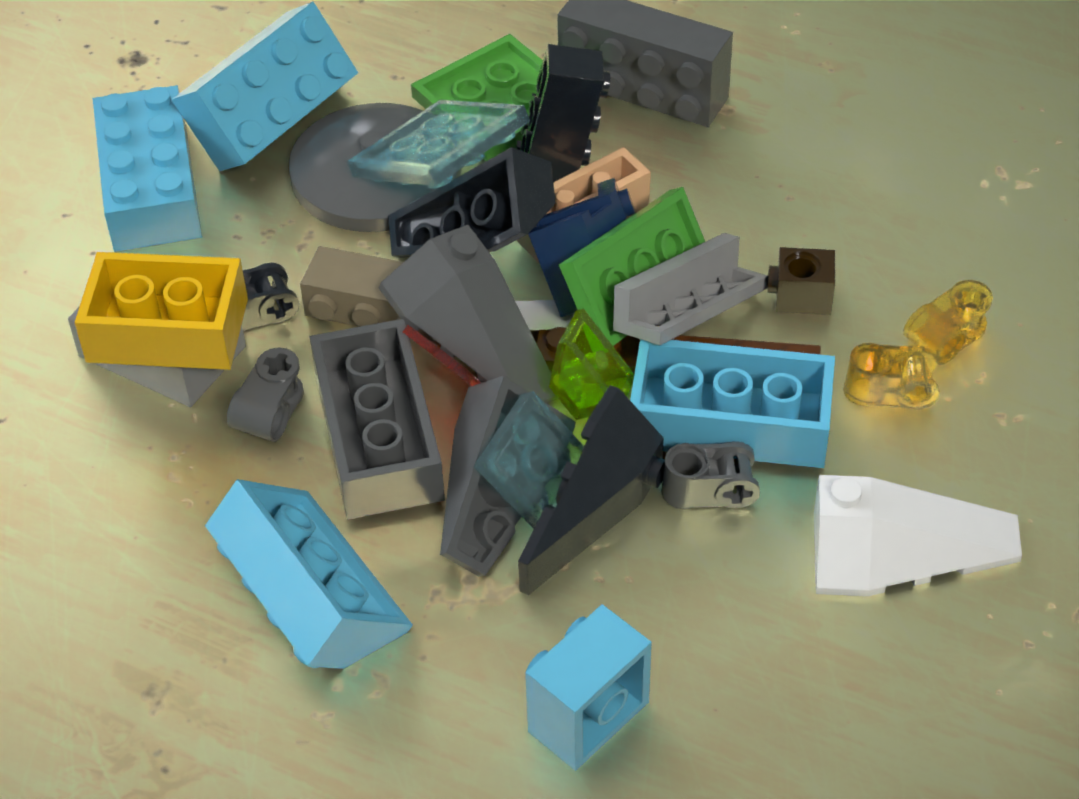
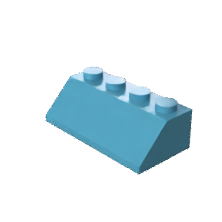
M237 479L205 525L218 543V551L231 561L242 576L243 585L256 595L267 610L269 621L283 632L294 647L293 652L296 658L307 667L345 669L408 633L413 626L308 491Z

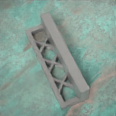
M723 233L615 285L613 330L662 345L768 288V275L738 267L740 237Z

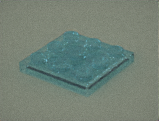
M439 100L348 160L347 163L353 177L373 179L375 182L393 181L400 182L401 185L419 184L427 185L428 188H439L451 182L453 174L464 166L480 162L485 157L484 153L493 146L513 139L516 135L515 131L530 120L524 105Z

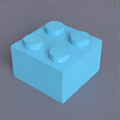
M603 604L587 618L584 616L578 618L572 623L565 637L550 651L543 650L538 653L527 667L525 678L528 732L576 771L649 703L652 642Z

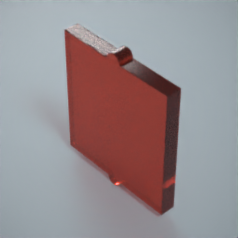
M407 325L403 330L407 337L469 387L481 383L464 366L410 325Z

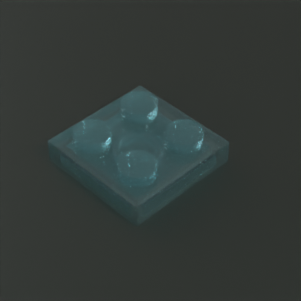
M534 391L520 395L474 467L534 529L545 506L548 504L554 507L557 506L556 497L562 481L560 475L567 461L577 465L584 445Z

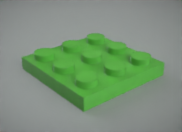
M508 34L412 83V98L429 113L441 120L482 159L488 161L511 147L515 148L517 141H522L521 128L524 119H528L529 103L532 93L536 94L537 77L543 60L511 34Z

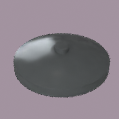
M394 103L355 105L326 115L302 133L294 144L289 159L292 190L300 205L312 216L326 224L359 232L389 231L388 215L461 176L462 171L460 148L452 131L441 120L430 113L411 106Z

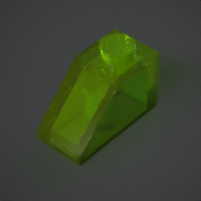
M584 308L576 310L558 343L549 388L573 418L579 420L590 417L610 385L619 388L627 396L634 380L632 370Z

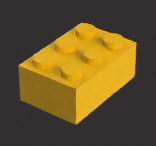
M97 252L74 322L85 362L231 370L248 301L241 259Z

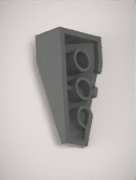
M469 225L431 238L380 283V291L399 317L404 319L405 324L416 333L422 329L441 344L440 352L451 360L456 356L477 372V381L480 383L505 376L546 403L559 398L561 392L495 259Z
M505 376L468 387L454 429L440 555L478 577L487 574L515 534L517 522L526 510L532 509L540 498L538 493L550 477L556 476L563 466L576 424L574 420Z

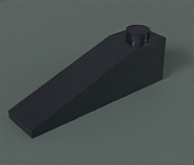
M511 147L388 215L392 256L397 258L410 257L431 238L466 225L470 226L489 252H494L528 235L556 203L551 161Z
M609 386L588 418L580 434L582 439L587 440L577 465L567 461L560 475L562 481L557 492V506L554 507L549 504L545 506L518 560L519 590L524 594L530 595L641 505L651 487L658 488L663 481L665 459H663L664 437L617 387Z

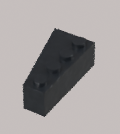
M548 44L537 77L536 94L532 93L529 103L528 119H524L521 128L522 141H517L515 149L551 161L553 182L579 170L581 165L587 166L589 164L591 155V139H589L590 132L597 133L601 117V107L598 106L600 98H607L610 87V71L603 69L602 51Z

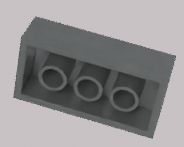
M569 0L557 14L558 45L602 51L603 69L610 71V87L608 92L610 97L706 127L711 125L729 98L732 31L628 0Z
M404 319L309 336L316 380L346 519L349 520L445 501L442 462Z

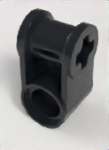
M264 263L255 268L243 270L248 296L242 321L243 331L268 324L282 323L297 313L300 303L296 293L288 289V275L283 266L277 263ZM268 276H271L273 279L272 286L268 280ZM275 301H276V304H277L279 310H275L274 307H273L274 304H275Z

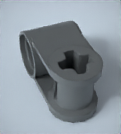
M278 347L269 349L260 355L242 387L235 392L230 401L227 412L228 427L272 442L280 439L286 429L288 420L304 395L303 384L297 377L300 370L299 360L293 351Z
M735 441L724 444L682 443L673 446L666 453L661 489L663 499L669 505L679 509L697 507L742 508L753 504L760 496L759 482L753 478L751 469L755 462L753 449L748 444ZM733 456H737L738 458L735 464ZM734 486H736V491H737L736 494H734V493L732 492L733 489H734Z

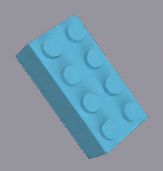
M313 1L287 11L171 100L218 170L223 171L246 164L357 75L358 71Z
M178 85L154 87L149 90L122 94L115 93L92 98L104 215L114 252L202 238L185 119L171 100L179 94Z
M640 339L630 401L664 437V452H668L673 446L682 443L724 444L735 441L750 445L754 451L755 461L824 468L830 430L835 356L670 340L662 345H657Z

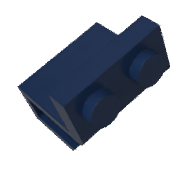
M615 178L597 184L598 196L546 214L528 233L560 317L578 312V309L559 264L636 213L628 189L619 191Z

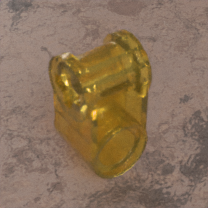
M963 280L958 282L929 304L918 308L906 322L903 335L937 364L944 365L951 361L961 350L985 334L987 320L984 314L991 308L992 292L985 284L979 281Z
M862 343L851 351L843 386L844 394L849 401L865 407L890 406L905 407L913 410L930 407L939 398V385L933 380L932 374L936 367L935 354L931 349L919 345L891 346ZM916 359H919L920 364L916 368ZM914 389H916L915 396L912 395V391Z

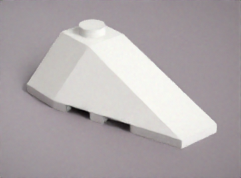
M819 475L814 507L816 594L872 596L885 593L886 586L912 581L913 585L916 586L929 583L931 576L957 571L965 575L1021 562V540L1018 515L873 477Z

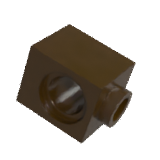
M780 247L778 266L769 265L767 293H776V312L831 315L835 289V250Z

